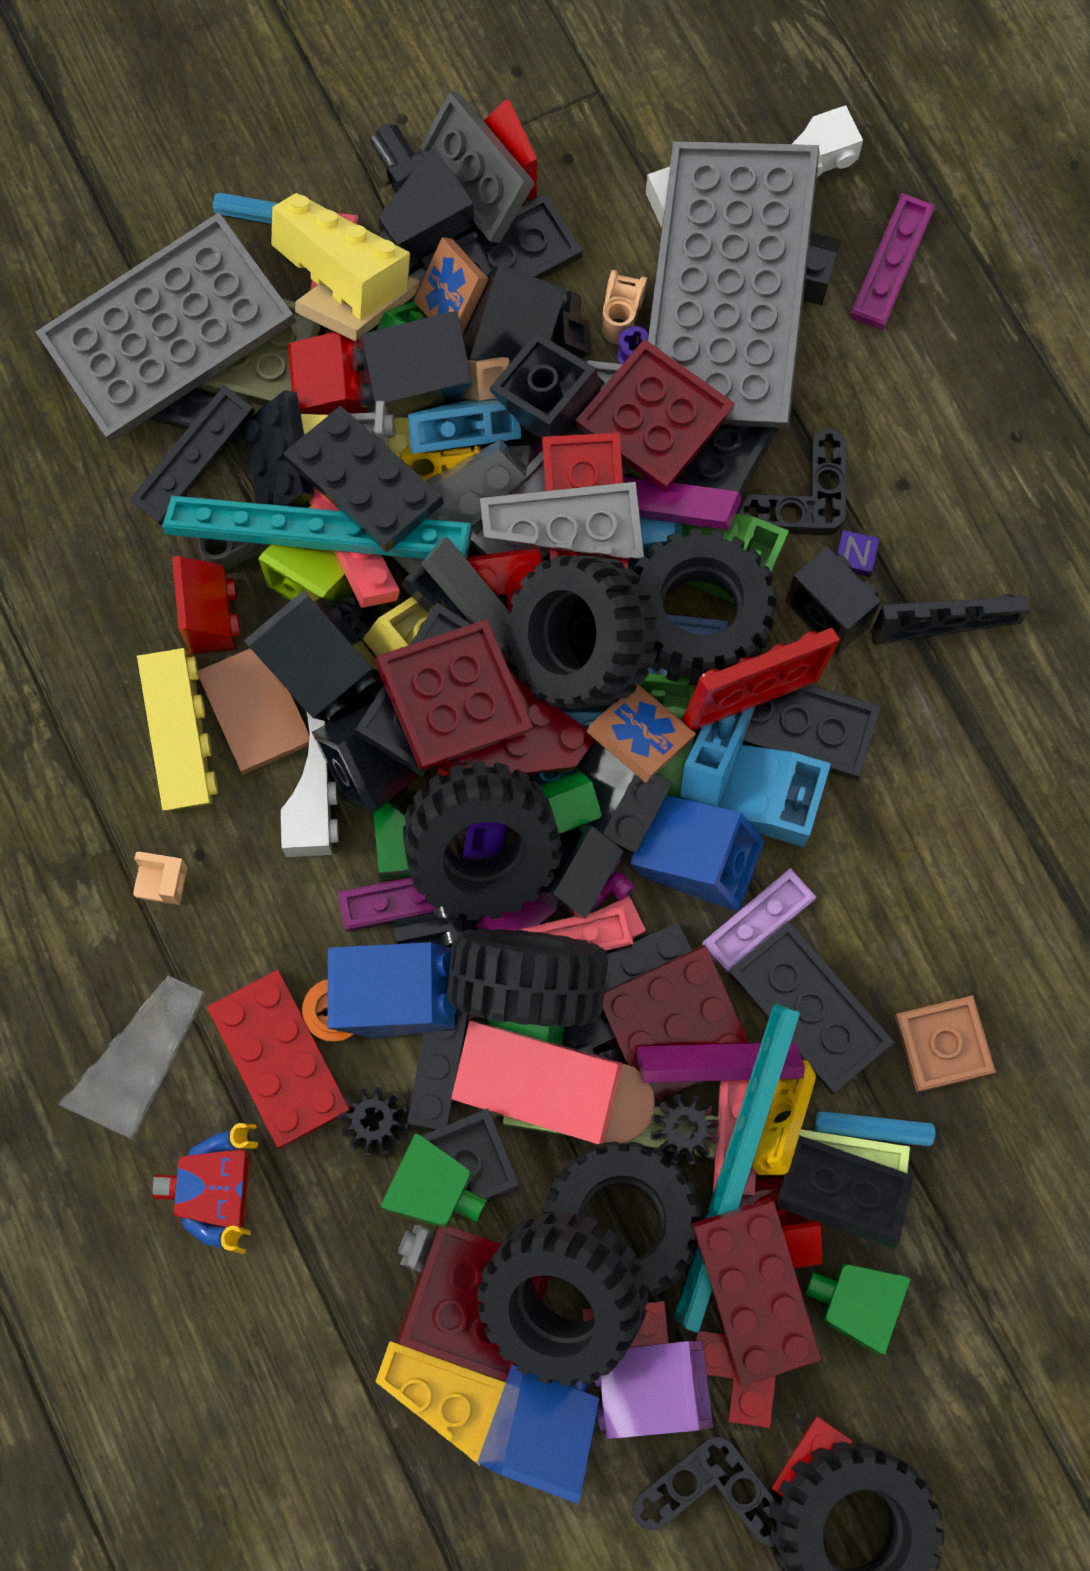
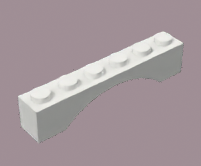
M845 105L813 116L804 132L792 144L819 145L818 177L825 171L837 167L840 169L846 168L858 160L863 139ZM670 167L647 175L646 195L661 228L663 226Z
M308 712L310 737L307 761L295 791L281 809V843L285 857L332 855V843H339L338 819H331V805H338L336 782H330V769L312 734V731L330 721L314 719Z

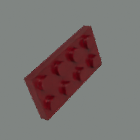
M768 1198L692 1223L741 1386L820 1361V1354L774 1201Z

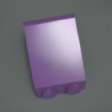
M685 1341L629 1348L623 1360L619 1361L613 1371L608 1375H600L598 1380L595 1381L596 1387H601L603 1404L598 1405V1422L600 1429L606 1430V1439L698 1431L713 1427L703 1341Z

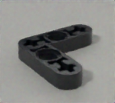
M830 428L823 429L815 435L810 456V496L747 495L742 498L737 514L750 516L748 514L749 508L756 507L759 519L788 530V534L833 535L838 532L843 526L846 516V441L844 436L837 430ZM826 441L831 442V447L834 448L831 463H824L826 450L823 444ZM823 474H831L838 480V486L831 490L824 489L818 483V478ZM832 500L831 516H834L832 523H827L822 514L826 501ZM770 507H775L774 522L769 521ZM785 507H794L800 512L801 519L795 523H789L783 520L780 512Z
M710 1437L704 1440L639 1493L633 1502L632 1512L636 1522L647 1530H658L715 1485L753 1537L763 1545L769 1547L776 1546L772 1543L769 1533L764 1536L761 1535L759 1530L764 1525L757 1514L754 1513L749 1520L745 1512L756 1508L763 1497H765L769 1504L761 1507V1509L769 1518L773 1519L771 1516L773 1503L777 1502L734 1445L722 1437ZM711 1445L718 1449L723 1446L727 1449L728 1452L724 1455V1460L730 1468L733 1469L737 1462L742 1467L741 1471L731 1474L724 1485H722L718 1477L726 1473L718 1464L709 1466L706 1461L710 1457V1452L707 1449ZM681 1470L690 1471L696 1478L695 1490L687 1496L677 1494L672 1485L673 1477ZM740 1478L749 1479L755 1486L754 1498L746 1504L738 1503L732 1496V1486ZM664 1483L668 1494L679 1502L678 1506L671 1509L667 1501L658 1510L661 1515L658 1521L655 1522L650 1517L643 1520L640 1514L644 1511V1506L641 1503L647 1498L651 1502H656L663 1494L657 1491V1488Z

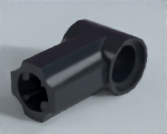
M388 123L379 127L376 133L370 137L372 147L386 168L387 177L394 192L397 193L423 157L420 153H414L397 125H390Z
M443 906L439 909H434L433 913L393 921L397 944L431 942L452 948V942L460 932L473 930L472 922L466 919V914L460 913L458 917L444 913Z

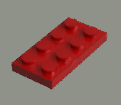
M620 433L542 437L545 491L623 483ZM549 548V560L558 556H601ZM604 556L606 559H615L622 562L625 569H628V559Z
M833 628L819 633L811 631L791 644L784 645L780 643L771 647L765 654L754 658L751 656L748 658L743 657L734 666L721 671L712 669L704 673L699 678L694 694L689 700V705L682 718L683 723L694 731L818 682L840 641Z
M278 970L206 1006L278 1149L338 1119L340 1113L351 1112Z

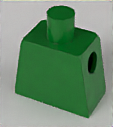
M415 1133L380 1207L392 1214L448 1229L455 1213L477 1223L486 1206L487 1199L466 1190L473 1176L469 1169Z
M843 1264L839 1266L834 1280L812 1272L804 1295L826 1303L821 1316V1322L876 1355H885L910 1278Z

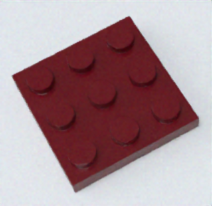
M644 339L575 420V427L585 435L620 433L621 460L666 492L731 414L735 403Z
M487 619L378 655L375 659V664L420 771L526 734L533 728Z
M702 945L613 986L604 992L602 1011L619 1046L625 1064L633 1066L639 1072L636 1058L638 1046L749 1044L707 946ZM699 1081L649 1084L653 1090L654 1102Z
M436 1226L396 1344L506 1382L512 1365H518L511 1359L506 1362L498 1353L500 1347L497 1343L491 1344L484 1331L488 1325L487 1323H482L479 1317L478 1306L481 1302L477 1298L478 1285L482 1281L481 1275L501 1244L449 1226L448 1229ZM550 1276L532 1277L534 1289L541 1301L543 1300Z

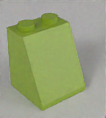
M270 545L258 558L267 586L289 600H292L300 592L306 590L331 600L335 604L341 598L344 599L353 592L333 550Z

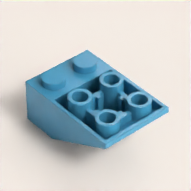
M742 745L718 807L741 812L758 834L805 847L813 827L831 763L795 752Z

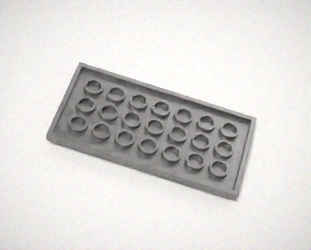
M673 141L648 342L735 403L734 410L721 425L789 428L820 155L819 145Z

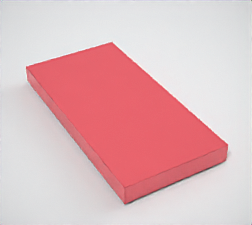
M472 1020L468 1024L451 1099L478 1108L489 1109L491 1112L592 1143L603 1144L623 1063Z

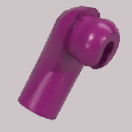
M615 872L608 878L598 896L595 907L589 913H592L612 893L615 894L617 899H624L632 892L633 884L626 879V874Z

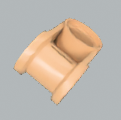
M616 270L611 271L603 307L601 331L603 337L608 342L618 344L622 331L636 325L639 309L641 310L648 277L642 276L640 279L619 275ZM613 319H622V320H624L625 322L616 323V322H614V321H612V320H613Z

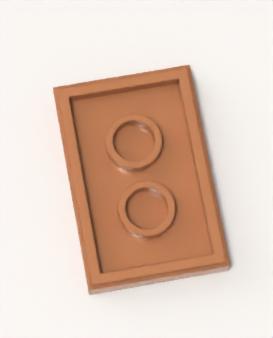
M251 649L198 670L201 684L242 775L309 746L310 735L290 692Z

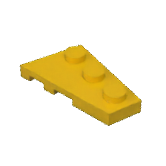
M391 1341L387 1347L376 1379L377 1384L477 1463L506 1382Z

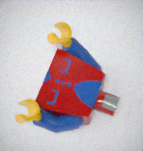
M238 1123L229 1131L209 1137L191 1147L188 1156L179 1157L177 1175L156 1174L154 1177L153 1198L175 1200L174 1216L181 1218L184 1229L207 1246L224 1248L238 1254H245L247 1251L246 1249L239 1248L238 1240L243 1234L251 1235L250 1230L244 1229L250 1154L240 1148L255 1149L258 1147V1142L247 1140L249 1130L256 1129V1124Z

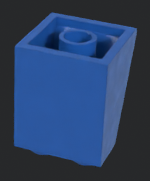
M666 795L637 852L631 851L630 864L643 878L739 912L765 841L741 812Z
M431 942L328 948V1029L375 1039L454 1029L457 1009L451 1005L447 997L452 948Z
M512 1365L477 1463L499 1475L578 1504L582 1492L599 1397L586 1393L589 1384H582L581 1381H578L575 1386H561L560 1382L555 1380L548 1384L537 1381L538 1376L530 1372L527 1376L516 1370L518 1366Z

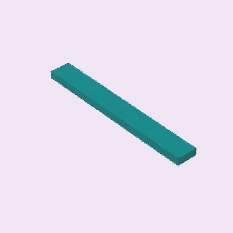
M171 496L162 526L165 535L425 559L435 545L446 537L451 540L467 559L472 536L471 523L426 519L386 553L341 511Z
M778 1004L773 1005L705 1219L738 1209L799 1019L800 1012ZM697 1244L674 1315L675 1319L685 1329L699 1332L712 1292Z

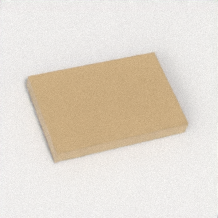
M408 276V285L405 292L362 320H359L352 314L353 308L348 303L340 304L332 297L333 291L325 284L317 285L298 299L295 303V312L351 340L357 341L360 339L361 334L369 332L381 322L385 311L401 306L415 296L420 287V281Z

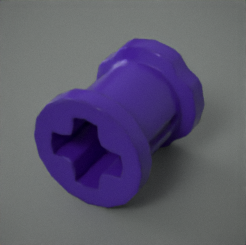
M632 326L622 331L618 342V364H623L633 353V348H637L644 339L648 341L649 335L645 329Z

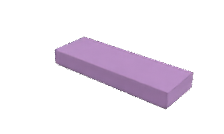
M790 868L705 939L701 945L707 946L712 958L728 974L732 967L815 901L816 896Z

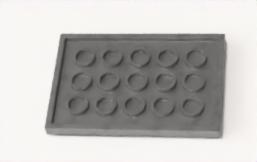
M218 212L37 330L36 334L111 444L297 321Z

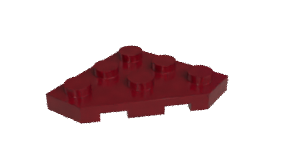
M512 676L532 723V730L526 734L438 764L437 766L450 774L449 768L461 764L462 769L473 767L472 762L485 761L486 767H493L494 763L497 762L508 765L510 773H513L515 769H519L529 777L535 776L536 773L557 771V773L568 772L575 769L595 739L586 732L587 728L559 708L549 705L546 700L541 701L530 692L531 688L525 687L521 681Z

